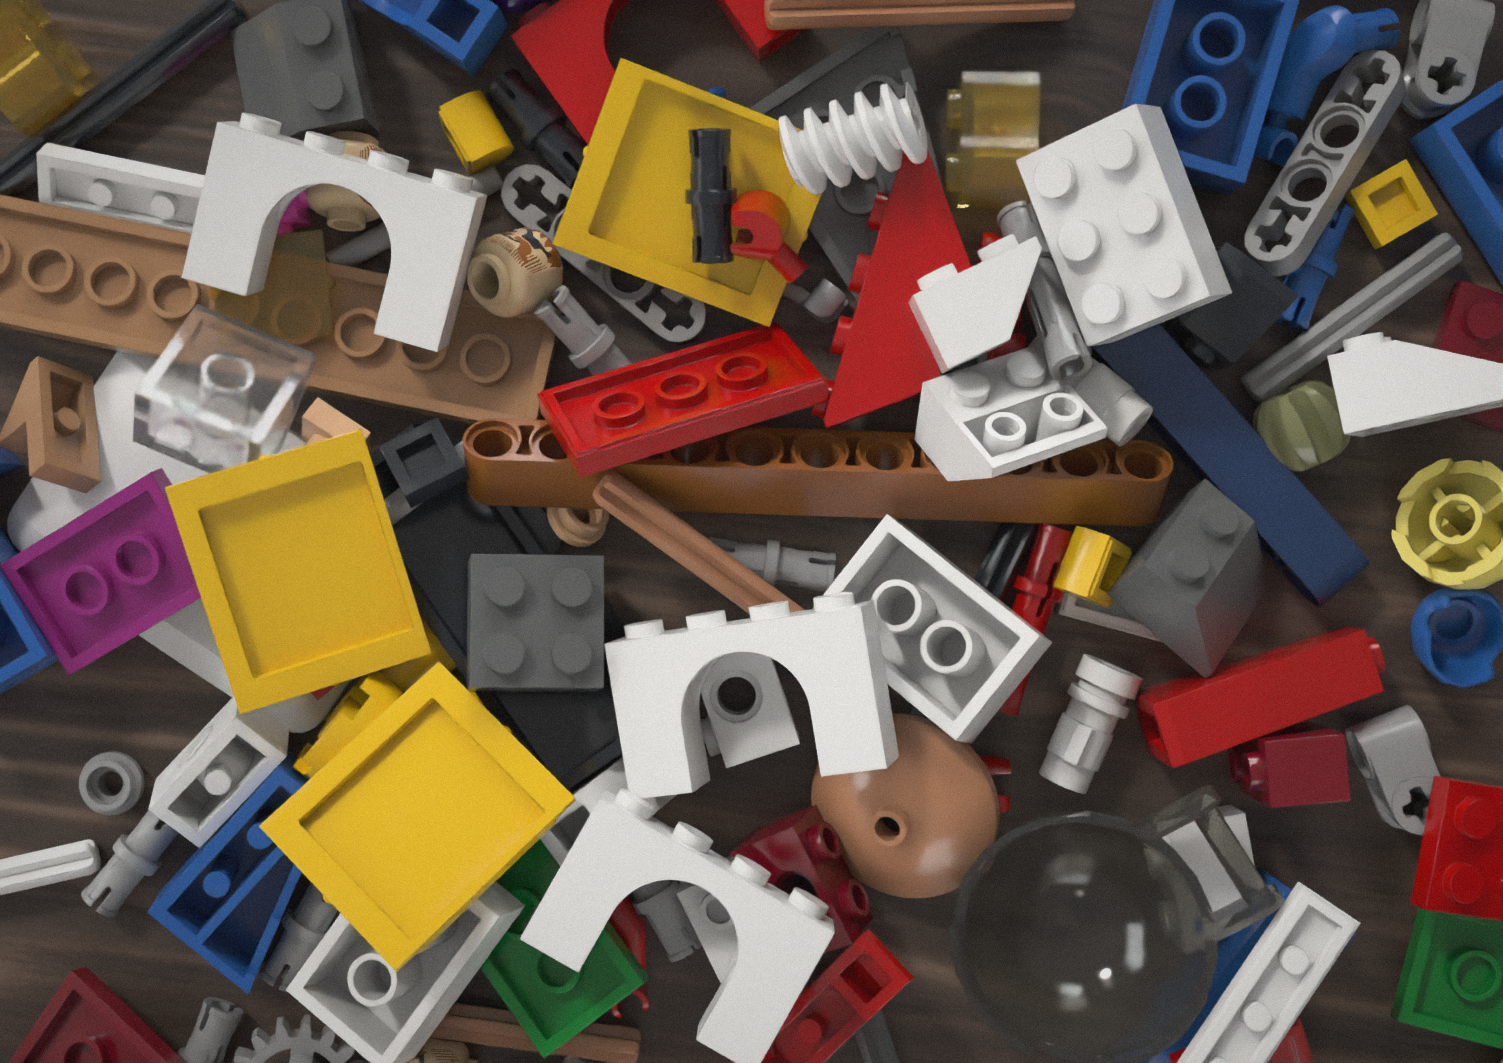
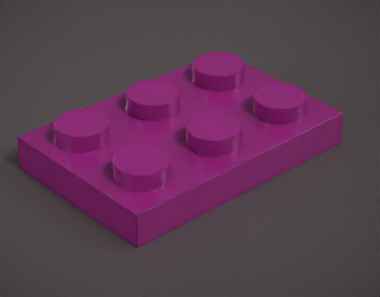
M162 468L148 473L0 564L2 571L68 675L80 670L201 598L165 491V486L172 485Z

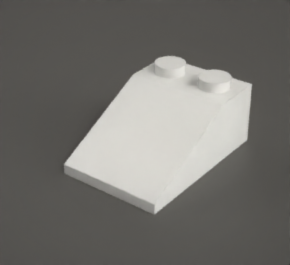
M1383 332L1342 341L1344 352L1327 356L1342 428L1346 435L1365 437L1503 407L1502 363L1398 340L1392 341L1391 337H1384Z

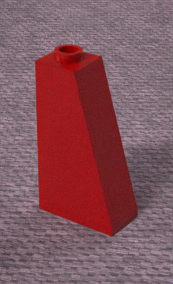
M1345 626L1217 666L1214 672L1206 678L1197 672L1139 690L1135 700L1132 699L1148 753L1169 767L1175 768L1383 692L1384 689L1379 674L1385 672V661L1381 648L1373 636L1367 637L1365 629Z

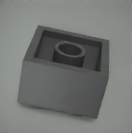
M290 0L276 3L230 31L246 113L281 122L279 134L304 141L306 131L327 136L338 131H353L368 135L380 133L356 10L348 0Z
M1204 479L1164 512L1106 594L1206 678L1214 672L1269 588L1255 521L1208 480Z

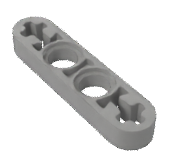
M1370 50L1358 54L1347 63L1248 225L1244 236L1245 247L1251 259L1273 276L1287 275L1297 270L1307 259L1401 103L1405 93V81L1400 64L1394 55L1383 50ZM1379 75L1384 76L1386 82L1384 85L1373 84L1366 95H1364L1362 82L1373 83ZM1363 102L1367 113L1360 108ZM1347 124L1359 129L1357 138L1345 147L1332 148L1324 144L1326 135L1337 126ZM1316 177L1327 182L1325 191L1312 201L1302 202L1292 198L1294 188L1299 182L1307 178ZM1283 212H1286L1291 217L1288 223ZM1285 232L1290 243L1286 247L1276 245L1269 253L1264 243L1267 240L1278 241Z
M526 164L516 167L506 176L502 184L501 197L504 206L525 228L539 230L553 243L565 208L556 215L550 231L545 232L540 226L550 220L549 217L532 204L528 205L524 210L517 208L521 204L522 198L516 190L523 182L533 187L540 180L545 183L541 193L558 210L564 198L569 199L572 190L548 170L538 165ZM554 245L564 260L661 339L670 344L683 345L693 342L702 334L707 320L704 302L666 287L660 291L661 294L677 306L683 303L685 299L693 304L689 310V314L694 320L693 325L688 330L681 325H677L672 331H669L664 327L668 319L666 313L653 301L647 313H644L637 307L653 295L658 284L646 280L644 286L638 291L632 293L622 292L613 285L611 279L613 267Z

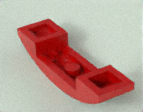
M867 929L797 998L761 1063H824L914 977L874 933Z

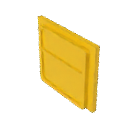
M620 58L589 145L583 149L584 158L552 244L770 327L787 281L767 260H752L734 255V261L729 263L701 264L692 262L693 227L691 204L685 203V190L691 188V154L688 130L699 128L731 129V187L737 188V198L744 192L765 190L776 194L785 202L790 213V228L784 241L797 255L802 242L807 239V230L821 194H811L803 185L800 188L791 176L780 141L779 120ZM732 225L733 243H736L738 230L746 228Z
M362 429L274 455H261L257 460L165 486V491L240 714L328 686H338L344 681L432 654Z
M437 662L259 827L323 894V900L326 903L332 904L382 958L398 972L416 954L423 952L551 829L556 819L576 799L511 734L509 727L503 726L440 662Z

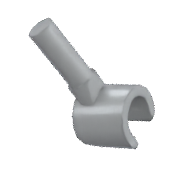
M824 278L811 294L801 286L793 283L788 284V282L782 294L783 297L793 300V303L800 305L814 319L823 324L833 322L848 304L846 295Z

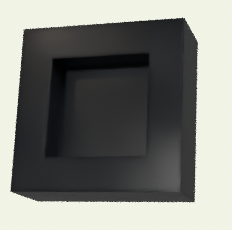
M438 417L378 446L410 508L470 479L464 464Z

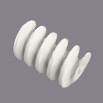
M908 81L906 82L905 98L898 99L887 83L880 86V105L874 108L862 91L855 93L854 114L847 115L836 99L830 101L829 122L823 124L811 107L804 109V130L801 131L795 129L786 115L779 117V136L789 172L797 186L801 188L803 185L809 193L814 195L821 194L826 190L827 177L834 185L840 188L847 186L851 182L852 168L860 178L865 180L872 178L876 174L877 159L887 171L893 172L901 167L902 151L915 164L923 163L927 157V134L918 102Z

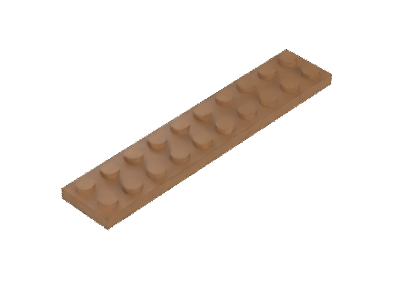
M0 195V327L468 424L493 418L540 420L541 411L537 393L547 390L558 337L541 319L537 318L534 310L509 318L496 316L486 310L470 291L463 290L449 345L435 352L373 334L388 274L272 251L263 291L243 296L182 278L191 234ZM557 309V311H558L561 315H563V314H562V311L559 310V309Z

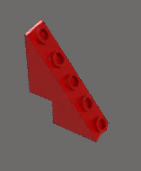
M928 150L926 160L920 164L911 162L904 151H902L901 167L896 171L890 194L877 190L866 227L867 229L878 231L871 256L862 253L858 254L848 291L860 294L852 319L840 315L829 352L841 356L835 380L826 379L829 401L814 405L811 413L812 416L823 419L824 430L921 395L923 382L941 376L932 351L908 302L914 294L921 291L917 283L918 279L951 263L954 264L958 273L970 268L971 264Z

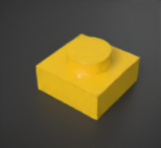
M1407 159L1350 190L1344 196L1349 206L1355 210L1354 215L1374 249L1384 246L1438 215Z

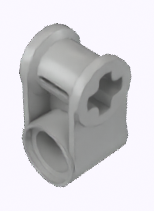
M1484 0L1419 1L1410 27V43L1402 71L1405 81V93L1400 105L1409 116L1418 120L1428 121L1439 118L1453 105L1459 104L1471 94L1476 84V76L1483 48L1494 22L1495 5L1492 2ZM1429 75H1432V76L1436 77V79L1434 80V79L1428 78V76H1429ZM1437 89H1438V90H1441V91H1444V93H1443V94L1438 93V92H1437Z
M1405 705L1346 728L1345 735L1349 750L1355 764L1365 779L1376 811L1381 819L1391 827L1423 835L1434 776H1440L1432 756L1427 732L1417 713L1412 707ZM1409 791L1421 794V800L1413 805L1415 815L1403 812L1402 806L1411 802Z

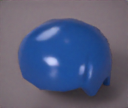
M1444 587L1429 594L1418 605L1410 621V642L1414 655L1428 672L1443 684L1465 689L1487 683L1495 676L1493 670L1494 659L1503 651L1502 604L1485 588L1456 590Z

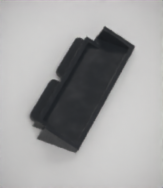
M411 424L409 427H407L406 429H404L402 432H400L399 434H397V435H396L395 437H393L392 439H394V438H396V437H398V436H400V435H402V434H404V433H406V432H408V431H410V430H412V429H414V428H416V427H418V426H420V425H422V424ZM464 435L452 441L453 446L461 442ZM378 448L370 454L383 498L385 499L400 487ZM466 481L423 502L392 526L418 611L466 680L468 561L471 554L554 555L560 550L563 540L551 528L544 507L481 504L472 499L467 492ZM604 595L605 644L624 637L625 624ZM605 646L604 688L596 692H475L486 709L503 726L509 727L511 734L567 790L622 753Z

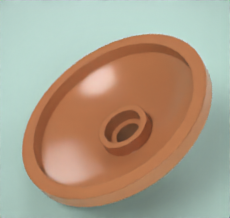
M892 713L899 758L887 769L821 777L818 762L811 787L812 806L817 805L824 821L828 822L835 829L840 840L841 855L851 875L858 881L877 891L897 897L917 899L939 896L951 892L969 881L983 866L991 853L997 838L1000 821L997 791L987 767L968 743L955 741L929 719L909 714ZM882 817L894 819L898 823L900 831H893L884 824Z

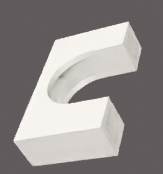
M242 112L240 122H217L182 278L243 296L263 291L279 223L289 204L300 193L314 185L333 184L342 186L365 198L376 209L387 228L390 238L391 264L373 334L435 352L449 345L467 276V269L471 261L487 195L471 190L473 179L441 169H434L432 179L407 172L409 160L375 150H370L368 160L343 153L345 141L320 133L306 131L304 141L279 134L281 122L255 114Z
M841 592L814 597V609L790 612L788 601H780L749 607L750 618L726 621L725 610L686 616L687 627L664 631L663 619L625 625V636L605 643L604 646L628 791L644 799L693 793L710 781L700 719V694L705 678L711 668L724 655L733 652H753L768 656L784 665L799 681L810 707L821 777L887 769L899 758L874 600L854 603L853 592Z
M620 789L616 796L605 790L520 940L574 971L579 972L617 905L637 888L661 880H679L705 889L716 897L729 913L736 929L738 950L728 973L698 1024L696 1040L735 1063H761L835 933L833 919L825 915L829 909L828 905L800 888L794 887L789 895L768 883L767 881L771 873L761 865L742 855L737 854L733 862L710 850L709 848L713 840L698 829L680 821L674 829L652 817L651 815L655 807L630 791Z

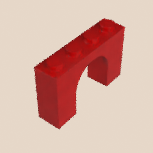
M559 0L552 6L548 2H544L529 10L518 21L517 25L520 29L511 35L521 55L586 146L589 145L615 74L609 57L611 31L619 14L632 0ZM712 0L724 13L758 63H761L807 30H771L767 28L764 17L765 0Z

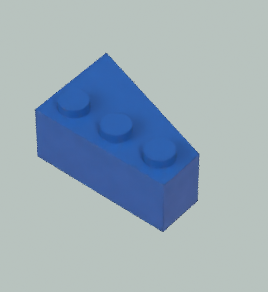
M288 750L287 757L217 831L197 849L160 890L147 912L247 994H249L301 875L299 868L259 827L309 781L292 768L297 757Z

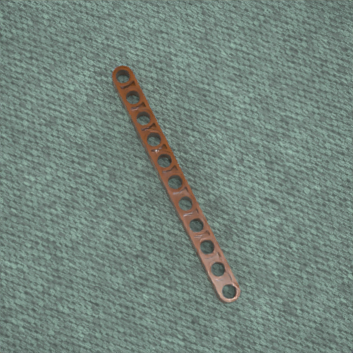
M483 419L473 423L466 429L463 436L464 463L470 478L466 480L467 492L472 499L479 503L492 506L604 509L595 502L592 494L602 477L609 471H616L669 511L859 518H884L888 514L895 519L1145 526L1156 521L1160 516L1173 471L1171 455L1163 447L1153 442L1130 440L1120 447L1110 439H1100L993 478L947 481L914 440L915 433L742 427L580 478L546 420Z

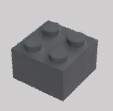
M471 554L468 561L467 690L469 692H596L604 688V556Z

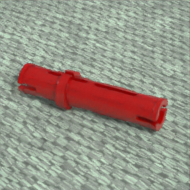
M1039 523V530L1024 575H1017L1013 585L1014 588L1018 589L1012 610L1044 635L1055 602L1062 603L1065 592L1054 588L1053 585L1073 533L1048 524ZM1032 669L998 711L1013 716L1019 715V708Z

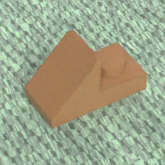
M39 356L30 362L0 434L1 448L28 456L29 476L83 493H87L101 482L93 376Z

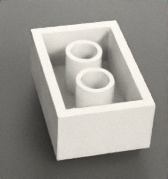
M1134 104L1016 160L1087 347L1116 342L1232 294L1161 107Z
M886 514L824 593V595L853 592L854 603L874 600L887 684L955 741L972 744L1052 644V641L909 527Z
M495 881L423 952L416 954L398 972L382 958L340 913L286 991L370 1063H406L415 1058L525 905Z

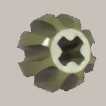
M1305 381L1286 388L1277 395L1262 401L1254 412L1252 428L1265 441L1267 447L1277 460L1285 464L1291 472H1301L1334 458L1350 442V435H1346L1343 432L1335 390L1320 381Z

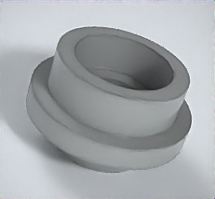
M110 751L96 755L85 764L79 777V790L82 799L89 808L103 815H118L130 810L138 803L144 791L145 781L141 767L132 757L122 752ZM109 771L116 772L122 778L123 787L118 794L110 792L105 785V777Z

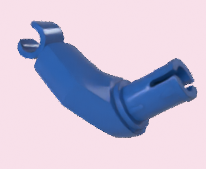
M1340 5L1322 8L1310 15L1292 31L1288 37L1266 111L1268 120L1263 122L1254 155L1281 167L1285 166L1299 143L1297 136L1285 129L1287 120L1304 121L1321 80L1344 66L1354 53L1370 50L1385 51L1396 45L1400 36V30L1379 32L1378 30L1379 26L1399 23V19L1394 11L1388 8H1381L1371 12L1351 14L1348 9Z

